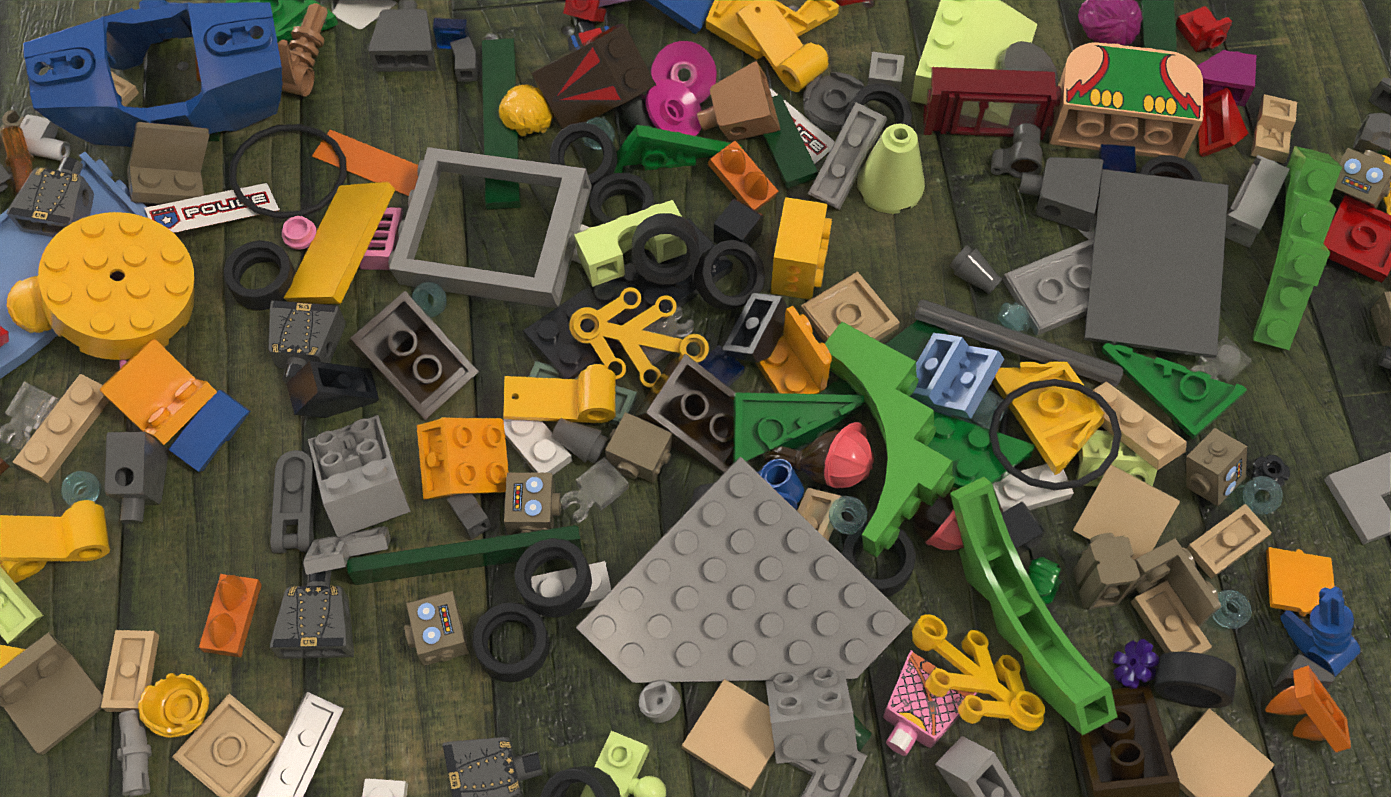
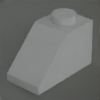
M963 736L935 764L951 790L958 797H1021L995 753Z

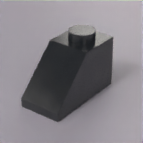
M309 361L286 383L294 415L328 418L376 403L379 400L373 375L369 368Z

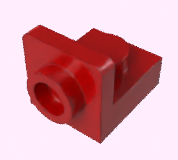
M566 0L563 14L595 22H604L606 9L599 7L600 0Z
M1204 6L1179 16L1175 25L1195 52H1199L1209 47L1215 48L1221 45L1227 38L1232 21L1229 17L1217 21L1209 9Z

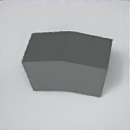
M470 37L450 42L455 59L457 81H478V61Z
M458 494L447 499L449 506L471 540L492 528L487 515L473 494Z

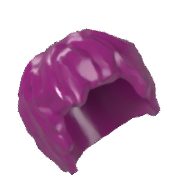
M1086 0L1082 3L1078 14L1079 23L1082 25L1087 37L1095 43L1119 44L1123 46L1132 44L1136 35L1140 32V23L1143 20L1141 9L1135 0Z

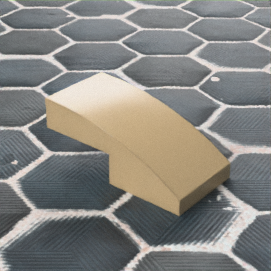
M1266 94L1263 95L1254 131L1251 156L1257 157L1259 155L1285 164L1290 151L1291 131L1296 123L1297 102Z

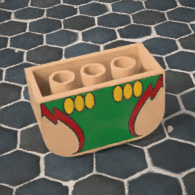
M1087 43L1081 45L1068 56L1058 85L1061 87V101L1059 107H1054V121L1052 127H1050L1049 144L1148 157L1174 155L1184 159L1203 121V77L1201 71L1188 57L1172 51L1107 43Z

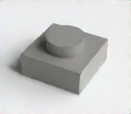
M872 52L868 85L882 83L900 90L905 56Z

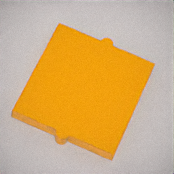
M1271 547L1267 548L1266 560L1270 607L1298 612L1301 616L1311 614L1312 609L1319 604L1320 590L1324 587L1329 589L1334 587L1332 559L1306 554L1300 549L1294 552Z

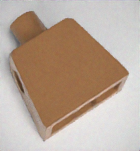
M757 61L712 85L710 94L713 107L697 112L699 123L704 131L719 126L727 139L731 141L781 130L767 77Z

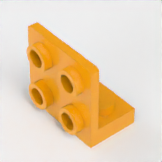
M794 306L786 309L783 336L780 337L771 357L756 363V365L775 393L819 394L827 387L832 357L827 346L822 342L818 343L813 336L812 326L808 318L804 314L799 315Z
M155 339L147 342L100 388V392L142 432H146L163 445L217 393L207 381L198 380L192 376Z
M441 418L417 425L423 500L439 499L458 494L506 492V477L509 471L503 419Z

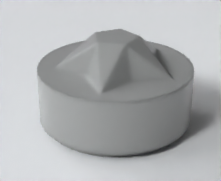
M656 680L649 683L642 690L639 697L640 710L647 718L656 723H663L673 718L681 704L679 692L665 680Z

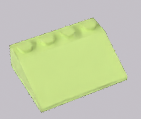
M941 0L915 74L911 101L927 105V91L931 89L932 67L999 70L1001 68V61L998 63L999 56L1013 43L1019 41L1032 43L1037 23L1001 0ZM964 101L961 113L977 117L979 102ZM989 102V108L985 110L983 118L1008 124L1014 103Z

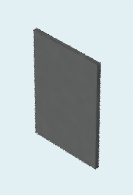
M1102 169L1084 340L1216 358L1229 185Z

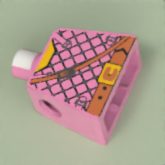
M912 650L905 661L883 715L886 721L895 726L886 744L893 751L903 756H907L916 740L926 747L932 748L960 717L958 706L967 695L977 694L976 692L949 690L945 696L938 697L930 693L926 688L925 682L931 672L938 667Z

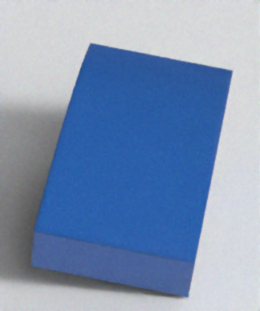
M218 390L186 426L169 450L198 472L203 471L223 443L232 438L251 411L223 390Z

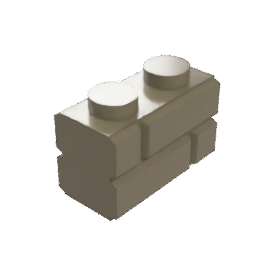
M1103 533L1090 539V545L1081 553L1082 557L1073 569L1076 584L1078 587H1081L1079 594L1083 608L1088 610L1117 606L1140 578L1136 561L1131 559L1133 551L1129 538L1124 536L1114 537L1112 533Z

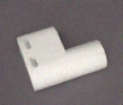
M29 114L25 116L13 138V148L15 151L59 161L63 157H69L70 155L69 143L54 139L58 131L57 125L44 117Z

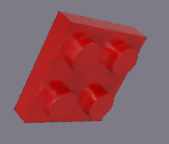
M1345 195L1337 207L1324 240V245L1330 251L1328 258L1382 283L1391 269V215Z

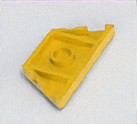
M1020 362V368H999L992 381L1003 399L1009 393L1030 382L1059 379L1084 385L1068 362H1048L1046 364ZM1057 386L1032 389L1015 398L1008 406L1054 475L1059 474L1104 423L1105 413L1094 399L1077 390Z

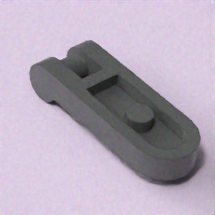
M289 451L283 454L276 463L271 525V550L274 554L286 553L287 549L297 548L300 552H308L314 541L313 520L316 472L312 459L303 451ZM287 525H298V533L287 534Z

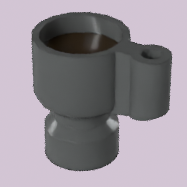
M1030 123L1020 124L1015 127L1013 131V145L1007 149H997L992 153L991 173L1000 175L1009 172L1013 177L1019 179L1022 178L1023 173L1039 175L1042 169L1043 155L1039 145L1040 129Z

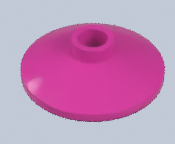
M678 41L667 45L657 54L652 64L651 76L654 82L661 79H672L682 83L694 94L700 104L709 97L711 86L716 84L717 71L712 56L705 48L694 42ZM681 69H688L691 76L688 81L679 80L678 72Z
M672 79L656 81V86L650 88L646 94V108L653 124L657 129L696 136L702 128L697 112L702 110L694 94L678 81Z

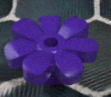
M1145 639L1139 640L1138 643L1133 640L1125 645L1126 654L1117 651L1112 659V662L1119 666L1114 670V678L1131 689L1137 688L1139 680L1142 682L1153 680L1156 674L1155 666L1159 664V656L1151 652L1153 645Z

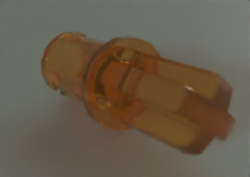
M11 125L3 128L1 135L7 153L5 164L11 168L16 193H19L33 171L32 162L34 161V156L28 152L22 129L16 125Z

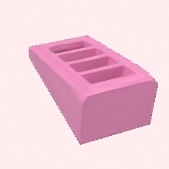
M386 208L382 218H392V221H380L378 227H389L390 230H376L373 237H384L387 240H371L359 265L361 269L390 270L388 264L389 256L396 249L399 240L398 229L403 216L402 208ZM371 247H385V250H371Z

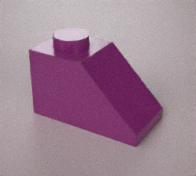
M1222 50L1197 66L1203 77V97L1228 88L1236 105L1245 107L1255 88L1256 55Z

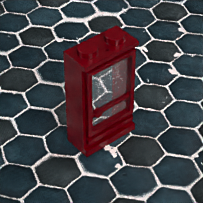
M932 67L931 89L927 91V105L924 104L923 135H932L933 131H939L940 134L950 132V134L1013 137L1015 127L1020 124L1030 123L1040 129V140H1043L1047 127H1052L1054 107H1059L1061 101V87L1056 86L1055 72Z

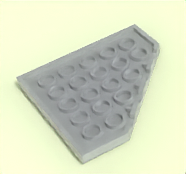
M739 457L588 613L576 628L633 683L653 682L656 680H665L667 682L723 681L724 679L727 681L774 680L775 676L780 673L789 672L799 677L813 675L817 669L824 667L833 668L836 671L844 670L846 679H856L911 621L742 457Z

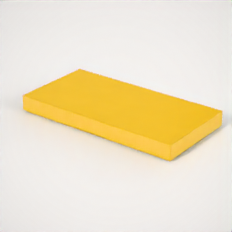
M389 182L339 185L316 235L294 276L291 287L284 296L286 301L311 304L342 303L395 192V188Z

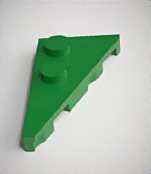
M636 125L616 153L617 164L614 173H622L623 166L642 164L645 171L656 170L662 167L696 165L695 158L713 157L731 143L652 128L650 126Z
M1107 342L1101 350L1115 365L1121 366L1123 373L1192 439H1195L1247 391L1242 385L1236 384L1233 386L1212 379L1209 374L1200 371H1190L1185 366L1159 357L1152 359L1134 353L1132 348L1123 345H1112Z
M734 393L733 463L739 457L748 461L861 406L864 403V395Z

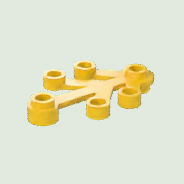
M633 287L624 289L617 299L601 309L596 310L591 307H584L577 310L570 319L569 329L577 341L591 344L605 366L608 367L612 362H617L621 365L622 371L619 375L615 376V380L624 376L626 365L623 360L615 358L604 337L619 340L639 372L640 383L647 388L654 386L661 372L657 367L651 365L639 345L678 353L680 356L686 354L697 363L704 360L709 351L706 339L698 334H690L684 339H679L643 330L658 319L668 318L675 313L677 308L676 301L668 295L659 297L652 307L622 326L608 323L607 321L624 309L634 310L639 306L641 294ZM631 292L636 295L637 302L634 305H627L624 302L623 297L626 293ZM666 300L671 303L672 309L669 313L660 311L659 303ZM585 319L591 320L594 323V330L588 333L584 332L580 327L581 322ZM689 343H695L699 347L697 356H690L687 353L686 347ZM652 370L656 373L657 379L654 383H647L644 380L645 371Z
M930 614L922 615L912 629L914 644L924 651L934 649L965 674L948 673L940 668L934 669L925 682L926 688L930 693L943 697L949 690L990 694L997 700L986 701L975 695H967L958 706V713L968 723H977L982 716L1009 719L1013 725L1026 731H1034L1041 726L1044 721V704L1035 694L1025 691L1019 674L1021 667L1015 658L1009 655H1002L993 666L987 648L989 645L987 637L980 631L970 630L962 640L961 645L968 655L974 657V663L945 640L948 632L946 625L941 619ZM998 679L1006 682L1008 689L1000 684Z

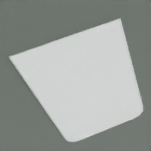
M340 0L332 13L336 15V18L357 29H363L377 19L382 10L392 8L397 2L393 0Z

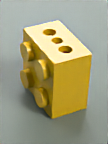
M785 197L774 253L771 294L811 300L814 287L821 288L832 219L826 218L827 204Z

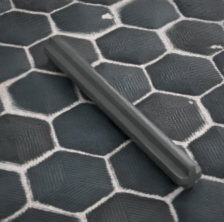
M925 299L919 301L915 311V318L917 320L1043 363L1068 362L1076 374L1101 383L1107 381L1113 387L1119 384L1123 375V368L1121 366Z

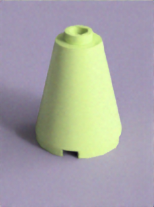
M893 124L885 129L866 159L857 178L858 192L860 190L864 197V202L869 207L879 212L896 214L900 213L901 209L907 207L911 209L916 206L923 195L925 187L917 134L911 127L905 124Z

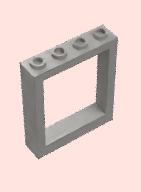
M428 147L424 160H421L418 165V180L415 189H412L409 193V208L405 220L403 219L399 225V240L396 249L389 256V269L399 285L551 308L559 307L576 246L574 234L580 231L592 187L586 168ZM441 172L559 188L535 277L414 260Z

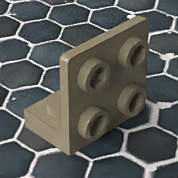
M144 122L136 123L127 170L131 202L166 204L204 196L201 169L209 139V130L199 127Z
M1176 538L1135 559L1140 578L1124 597L1135 591L1140 595L1168 581L1199 628L1221 607L1216 589L1210 582L1203 579L1195 567V560L1192 554L1186 548L1181 547Z
M49 632L0 669V706L6 710L33 749L40 755H44L102 709L103 694L69 649Z

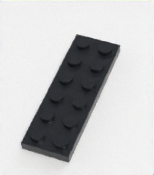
M688 218L687 221L694 226L699 236L700 258L702 253L715 245ZM644 248L646 256L652 261L657 262L652 252ZM685 254L663 261L660 264L674 263L683 258ZM725 255L717 258L712 265L711 275L713 283H716L732 272L733 263ZM631 257L624 262V276L594 287L589 285L523 330L524 338L546 363L555 369L561 379H575L588 366L602 363L591 344L577 341L570 332V319L577 310L584 307L599 310L617 299L621 292L628 287L636 288L640 292L641 303L634 310L624 309L607 321L608 323L622 326L652 307L656 300L664 295L671 296L676 301L677 310L699 295L695 285L694 272L687 279L676 284L659 285L642 277L637 272ZM628 292L623 297L627 305H634L637 302V297L634 293ZM666 300L659 303L660 311L669 313L672 309L671 303ZM665 318L658 319L657 321L647 326L643 330H649ZM585 319L581 322L580 327L584 332L588 333L594 330V323L589 319ZM604 337L613 354L623 348L619 340Z

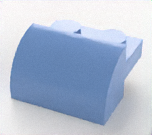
M933 333L916 362V374L919 381L910 397L928 406L935 412L950 417L954 415L971 419L1004 358L998 350L969 346L963 337Z

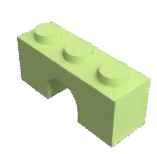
M673 200L662 204H655L648 209L628 216H621L614 221L590 227L574 234L577 256L592 287L625 275L623 254L632 249V237L637 226L642 221L658 213H672L681 216ZM671 234L654 236L644 246L645 249L652 252L658 263L686 254L687 252L685 242Z

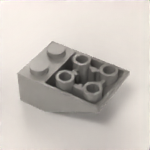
M378 415L368 419L357 420L351 425L334 431H325L317 437L308 439L323 505L338 538L411 512Z

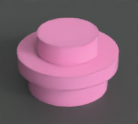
M294 216L284 223L281 233L282 239L291 249H305L310 246L317 229L309 219L303 216Z

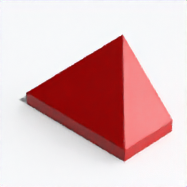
M1228 88L1203 97V121L1198 129L1199 151L1202 157L1234 146L1248 135L1238 107Z

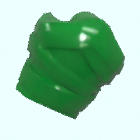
M1040 557L1030 562L1028 576L1042 601L1047 605L1053 602L1062 583V580L1058 579L1061 569L1058 563L1045 557Z

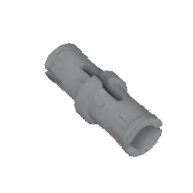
M129 710L119 714L121 748L117 750V759L122 764V795L133 797L150 792L148 757L152 755L151 746L147 745L146 725L140 720L139 710Z

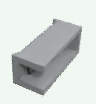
M1257 155L1227 213L1226 238L1250 248L1256 234L1260 232L1290 170L1289 168Z

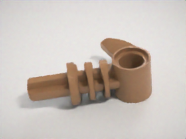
M317 3L309 5L302 26H295L291 35L294 40H291L289 45L286 40L278 42L282 65V91L306 97L313 88L314 70L312 68L315 64L313 58H317L319 53L317 48L323 47L325 42L320 32L328 14L327 9Z

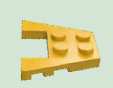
M714 0L706 18V29L755 59L763 57V53L736 16L737 12L753 0ZM773 0L797 37L832 19L838 14L839 5L831 0H807L797 12Z

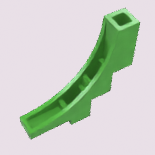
M1294 146L1287 168L1290 170L1284 180L1286 204L1281 239L1269 287L1252 335L1254 341L1290 350L1314 286H1318L1330 251L1324 245V240L1336 208L1330 202V198L1342 166L1329 154Z
M841 322L825 342L832 357L830 371L846 381L858 395H864V402L879 425L887 451L888 460L885 485L877 509L862 534L864 551L877 558L883 548L889 549L892 547L899 535V526L905 518L911 519L915 515L921 501L933 506L939 496L944 498L950 492L955 482V477H953V461L927 447L936 432L934 410L910 397L919 381L916 374V361L852 326Z
M982 477L951 492L950 496L964 548L959 550L966 581L990 601L997 632L1022 654L1029 685L1081 735L1117 718L1111 685L1089 665L1072 645L1054 620L1028 576L1006 528L992 482Z

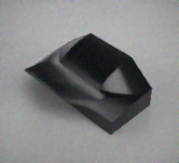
M752 293L722 348L726 356L756 363L771 357L784 331L787 304L782 296Z

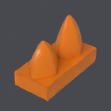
M733 141L710 158L708 162L709 167L737 200L755 211L776 197L779 192L736 141Z
M220 574L199 645L203 652L241 657L262 585L258 579Z
M1307 665L1293 670L1295 685L1277 694L1267 705L1266 712L1279 715L1307 714L1294 728L1293 736L1312 741L1326 740L1335 753L1351 748L1347 718L1312 669Z

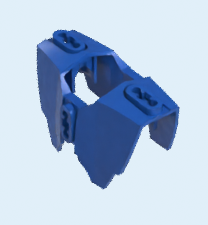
M142 0L139 2V9L137 10L131 8L116 14L102 16L99 19L23 43L33 108L55 125L94 145L132 147L135 127L138 122L207 128L209 134L220 131H238L276 114L281 100L282 65L270 2L170 3L166 0ZM255 36H262V37L259 38V39H253V38H252V37H255ZM193 37L201 78V92L199 95L185 102L150 108L125 107L121 104L122 98L116 92L110 68L126 70L141 65L146 51L153 43L162 42L164 39ZM42 68H52L48 70L46 74L39 75V72Z

